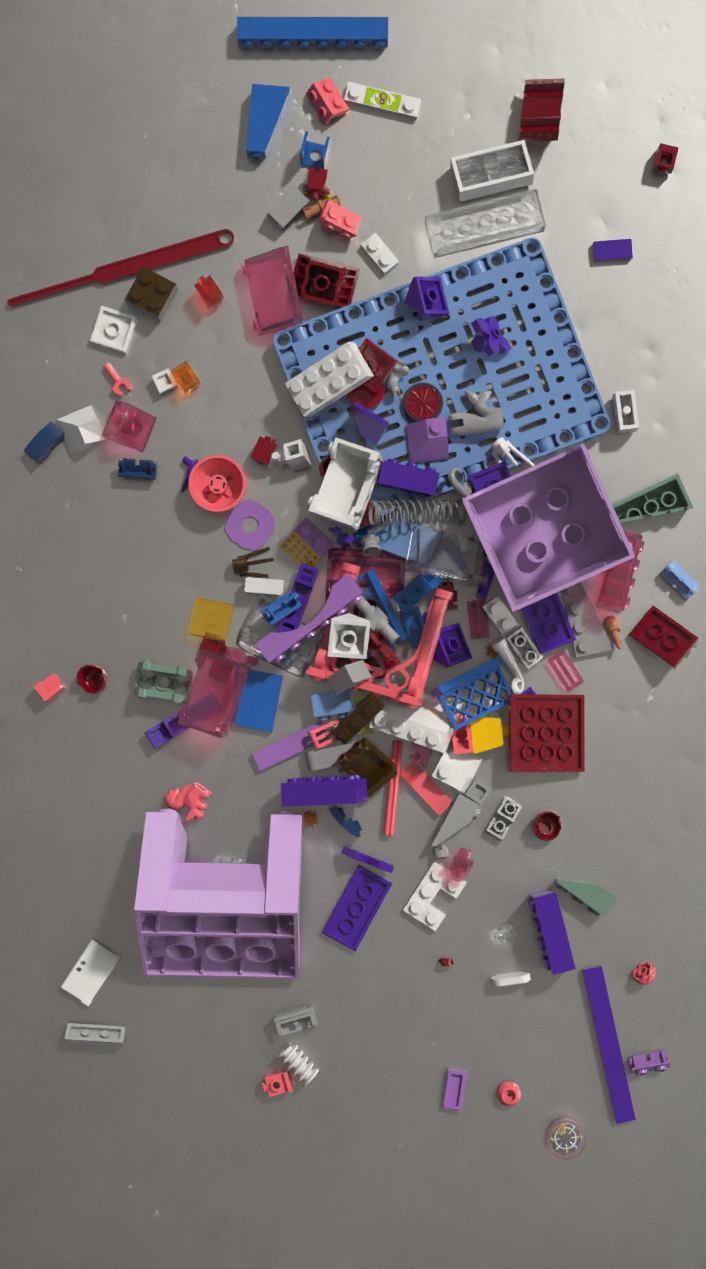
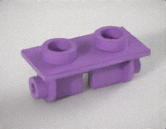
M667 1052L649 1053L650 1061H647L645 1054L632 1056V1058L628 1059L629 1066L634 1067L630 1073L642 1076L648 1074L647 1071L655 1070L656 1073L666 1071L670 1066V1061H665L668 1060Z

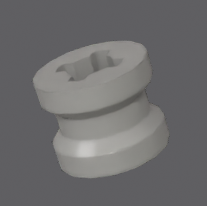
M369 534L361 538L363 556L373 558L380 555L379 536Z

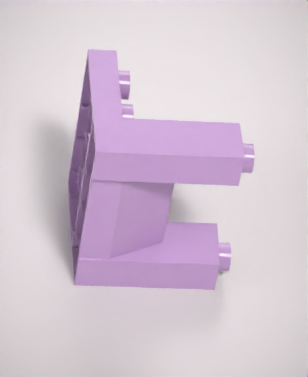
M172 809L146 812L134 906L144 976L299 979L302 815H293L288 811H278L271 814L264 837L263 864L185 863L187 834L178 812Z

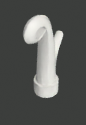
M503 635L496 636L490 641V645L498 653L514 678L511 682L512 692L514 694H521L524 690V681L517 665L521 660L510 651Z

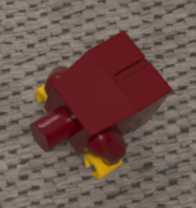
M309 167L308 183L302 187V194L304 196H311L312 201H318V197H323L324 200L331 197V189L327 186L328 169Z

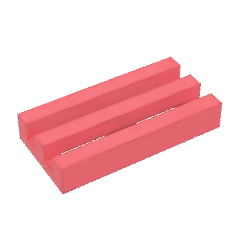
M342 718L307 733L311 737V743H314L315 750L339 740L335 737L319 744L318 740L330 736L332 733L329 731L316 737L315 733L336 725Z

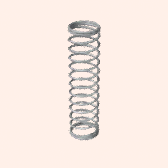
M439 499L435 502L433 500L428 502L426 500L421 502L418 500L414 502L402 500L399 503L395 500L392 503L386 501L385 504L382 501L378 503L372 501L369 505L368 514L370 524L378 526L380 524L378 505L382 503V522L385 526L388 520L385 505L390 503L389 521L393 525L395 522L393 503L396 502L398 504L396 521L400 525L402 522L400 503L403 502L405 504L403 519L407 525L409 523L407 503L411 502L410 518L411 523L414 525L416 523L414 503L418 502L417 516L418 522L421 525L424 519L421 503L426 502L425 522L429 524L431 512L428 503L433 502L432 521L436 524L438 521V511L435 503L439 501L441 503L439 507V521L443 524L445 521L443 502L446 501L448 503L446 507V520L450 524L452 521L450 502L454 501L453 520L455 523L459 522L461 524L466 520L467 510L462 499H457L456 501L451 499L449 502L446 499L442 502ZM460 502H462V504H463V519H462V521H461L460 516H459V505H460ZM373 504L375 506V522H373L372 518ZM434 506H435V510H436V521H435V522H434V517H433ZM441 506L443 509V521H441L440 516ZM448 506L450 508V521H448L447 516ZM420 507H421V512H422V521H421V523H420V518H419ZM427 507H428V511H429V521H428V522H427V517H426ZM413 508H414V514H415L414 523H413V519H412V511H413ZM384 509H385V514H386V521H385V523H384ZM391 509L393 512V522H391ZM398 509L400 510V523L398 521ZM406 509H407V523H406V521H405V510H406Z

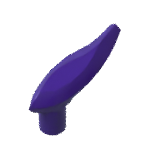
M187 456L182 459V462L188 468L181 492H184L189 484L190 473L199 462L198 459L192 460Z

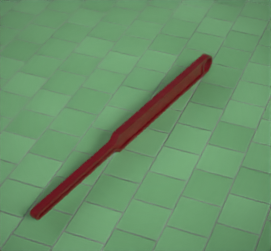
M222 229L96 267L93 274L10 298L7 303L10 307H14L94 282L104 285L137 275L142 266L149 270H154L227 248L234 243V234L229 229ZM223 233L231 234L232 240L229 243H222L220 241V236Z

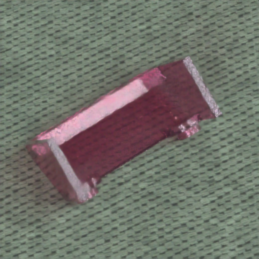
M333 548L329 550L325 604L330 596L332 585L340 579L342 562L360 566L358 577L374 568L387 596L390 598L395 597L404 589L405 559L383 551L377 557L368 558L362 555V549ZM366 578L358 582L360 587L369 586Z

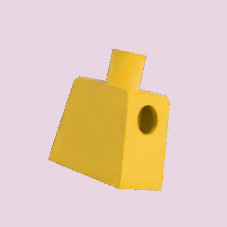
M481 717L470 723L474 751L472 754L503 746V737H509V725L501 726L500 718Z

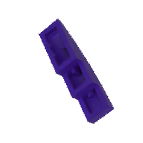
M212 691L149 729L144 734L153 749H156L223 707Z

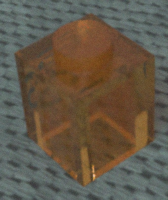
M187 361L171 370L172 375L184 393L188 391L192 393L199 388L198 385L201 382Z

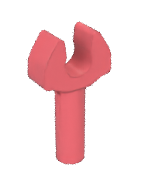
M110 363L103 366L114 382L112 390L116 395L123 397L120 391L121 385H125L131 391V383L128 378L121 379Z

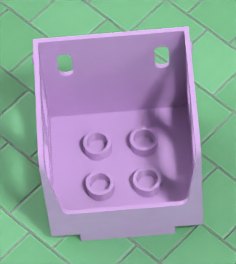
M584 443L462 498L506 596L505 600L513 612L635 558L632 544L626 538Z

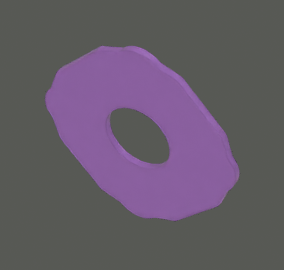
M244 500L236 505L227 517L225 531L230 539L242 548L257 550L267 542L274 532L276 520L271 512L260 503ZM254 517L258 520L259 527L256 532L246 533L243 530L242 522L245 518Z

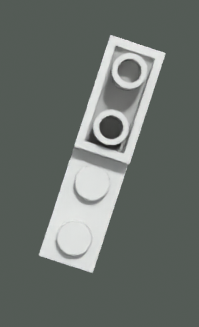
M498 595L481 606L495 628L504 636L510 648L527 669L543 658Z

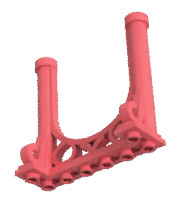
M342 562L340 579L347 574H351L357 582L361 567ZM438 588L434 589L419 646L409 660L385 672L381 667L365 663L368 670L374 671L371 674L372 678L350 689L359 692L365 689L376 697H380L382 694L388 696L387 700L396 703L401 701L404 702L403 706L413 709L417 708V706H422L424 703L422 695L449 600H452L453 593ZM348 605V606L346 607V610H347V611H346L345 613H343L342 615H345V614L348 613V610H349V606H350V605ZM331 623L325 628L314 666H310L309 670H306V674L311 675L310 679L325 681V679H329L330 675L339 670L337 660L340 657L327 656ZM349 658L352 663L361 661L358 658ZM416 661L412 677L410 678L405 668ZM400 671L406 678L405 684L401 687L393 685L390 682L392 673ZM387 673L385 675V682L388 687L372 682L376 677ZM408 687L407 693L401 691V690H405V689Z

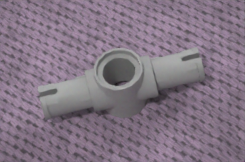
M363 597L361 601L355 604L363 614L364 619L370 621V628L374 632H380L391 644L399 639L400 636L389 625V618L379 607L371 606Z

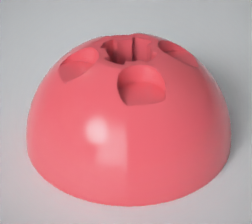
M212 455L203 458L194 466L189 477V490L192 498L199 506L212 512H223L233 508L242 499L246 488L245 475L240 465L233 459L223 455Z

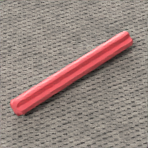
M393 740L391 760L396 764L398 774L388 782L384 835L393 836L395 828L403 742Z

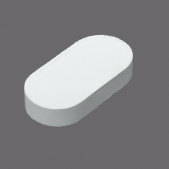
M529 971L504 973L491 977L494 987L523 984L531 979Z

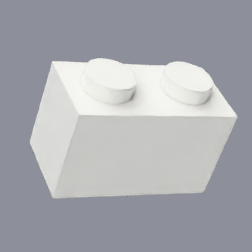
M634 390L615 392L612 396L617 434L636 432L639 428Z

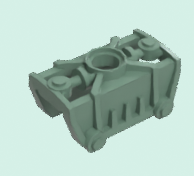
M144 659V661L142 660L137 665L133 693L137 694L138 698L144 699L148 696L172 700L175 704H179L181 701H189L194 672L188 670L183 665L177 667L152 664L150 660ZM140 669L150 670L156 676L147 678L144 674L140 673ZM182 675L189 676L190 680L179 683L177 679L173 678ZM161 677H167L169 680V685L166 688H162L158 684ZM150 682V685H153L150 689L137 688L138 684ZM182 687L188 693L187 695L176 694L172 689Z

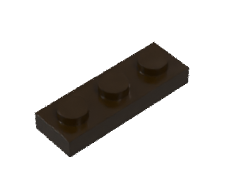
M370 692L331 729L330 733L345 745L384 708L385 704Z

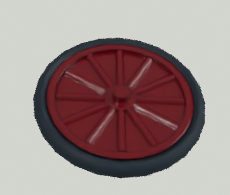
M424 382L417 383L405 392L403 408L407 416L416 422L437 418L443 408V397L434 385Z

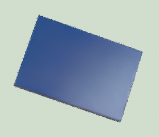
M245 669L235 725L273 732L283 680L282 675Z

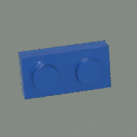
M419 606L409 609L406 613L400 611L411 648L419 646L424 629Z

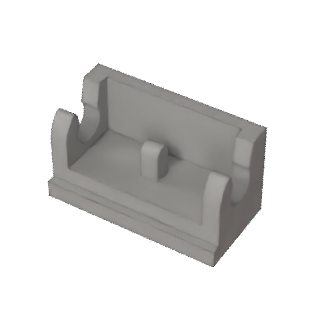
M293 186L266 216L279 228H284L309 200Z
M312 1005L274 1016L280 1037L318 1026Z

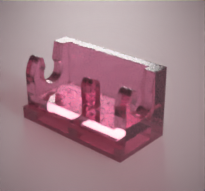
M412 742L410 749L415 751L414 755L416 757L410 755V761L427 769L433 750Z

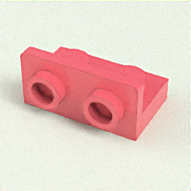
M327 200L318 222L323 224L325 229L335 230L339 232L341 237L350 239L358 234L356 229L361 216Z

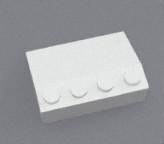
M393 675L390 682L401 687L405 684L406 679ZM425 686L422 695L423 705L417 706L414 709L403 706L404 702L401 701L398 703L387 700L388 696L382 695L380 701L385 704L384 708L371 720L369 726L370 728L445 754L453 733V729L437 697H432L430 690L434 688ZM407 687L405 690H401V691L407 693L408 687ZM444 696L446 703L452 706L454 697ZM458 700L457 709L461 710L463 701ZM455 712L454 719L457 722L459 713Z

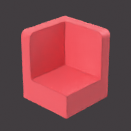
M54 673L43 682H38L33 686L45 702H49L66 688Z

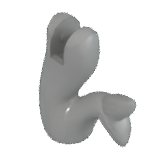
M464 391L475 410L483 417L466 412H456L448 416V422L463 421L464 426L450 428L451 435H476L504 428L502 409L488 407L485 404L492 393L491 391H483L479 395L473 391Z

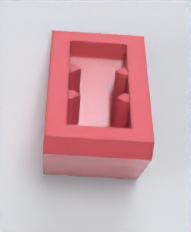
M463 715L458 716L457 725L462 722ZM470 723L453 731L451 742L454 755L474 753Z

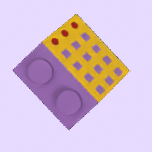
M306 517L291 532L281 547L299 565L303 563L314 567L334 547V543Z

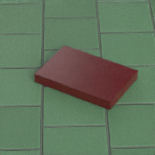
M654 605L629 634L631 638L674 669L677 668L699 641V637Z

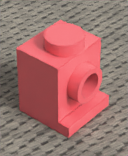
M286 1069L265 1075V1081H262L264 1092H269L270 1097L293 1090L289 1071ZM279 1082L280 1087L275 1088L273 1083Z

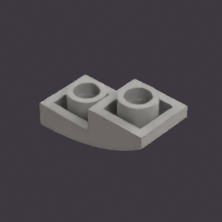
M505 797L485 832L502 841L522 806Z

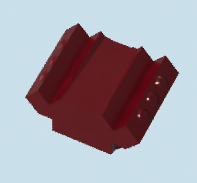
M565 78L525 80L518 141H558Z
M298 253L288 292L316 302L345 307L351 305L360 268Z

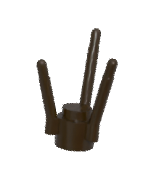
M268 546L246 555L237 556L238 559H232L234 574H240V577L269 578V574L246 571L250 570V565L273 562L274 558L248 561L247 559L271 548Z

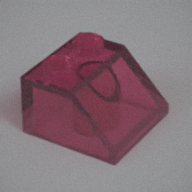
M115 400L102 436L143 453L157 418L129 403Z

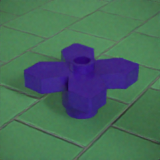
M490 316L485 320L479 318L471 323L477 334L472 340V345L477 352H486L491 357L498 353H507L512 349L508 340L501 335L499 331L500 325L495 316Z

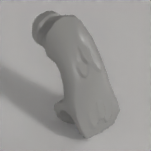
M398 361L389 376L387 390L393 396H397L400 393L399 380L409 374V368L405 362Z

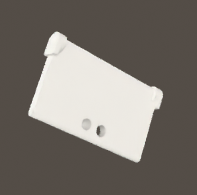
M92 939L60 987L80 999L85 1005L90 1006L92 999L118 960L121 959V956L114 951L111 952Z

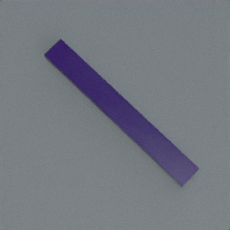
M602 966L582 969L616 1123L636 1120Z

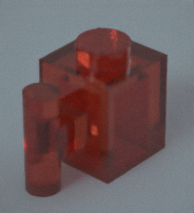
M210 275L207 277L201 276L198 279L199 282L194 285L197 293L208 309L210 307H217L222 303V299H224L223 293Z

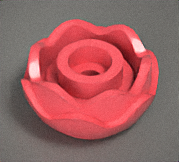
M649 962L640 963L637 969L633 971L634 981L641 985L651 983L656 974L654 965Z
M505 1082L497 1090V1098L502 1105L512 1107L520 1101L521 1091L517 1084Z

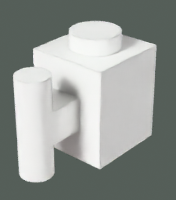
M301 439L283 444L284 454L279 455L278 452L272 454L273 460L280 469H285L286 464L290 466L292 471L311 466L308 449Z

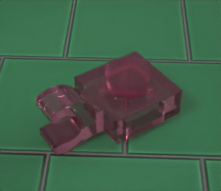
M226 646L222 666L242 669L243 664L255 666L258 664L259 657L245 656L246 650Z

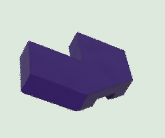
M346 846L342 849L341 853L352 859L367 863L389 873L393 872V865Z

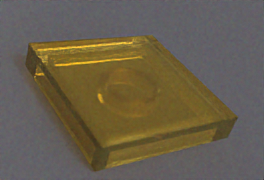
M197 597L188 634L226 642L234 605Z

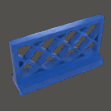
M374 568L359 576L357 584L365 578L369 584L367 592H364V599L366 600L367 596L376 599V607H380L381 611L389 618V625L400 636L393 644L388 643V645L392 647L407 640L408 637ZM367 652V658L372 657L371 653Z
M499 657L430 690L432 697H437L453 731L509 703V699L502 700L498 698L500 690L505 691L508 698L509 694H513L499 667V664H501ZM494 671L498 677L497 683L490 681L491 673ZM476 680L484 682L482 691L474 688ZM488 685L496 687L494 696L486 693ZM462 687L469 690L468 698L459 696ZM473 692L481 695L479 703L471 700ZM444 696L454 697L452 706L446 703ZM485 697L493 700L491 708L483 705ZM458 700L466 702L464 711L456 708ZM470 704L478 707L476 716L468 713ZM455 712L463 715L462 722L458 725L454 719Z

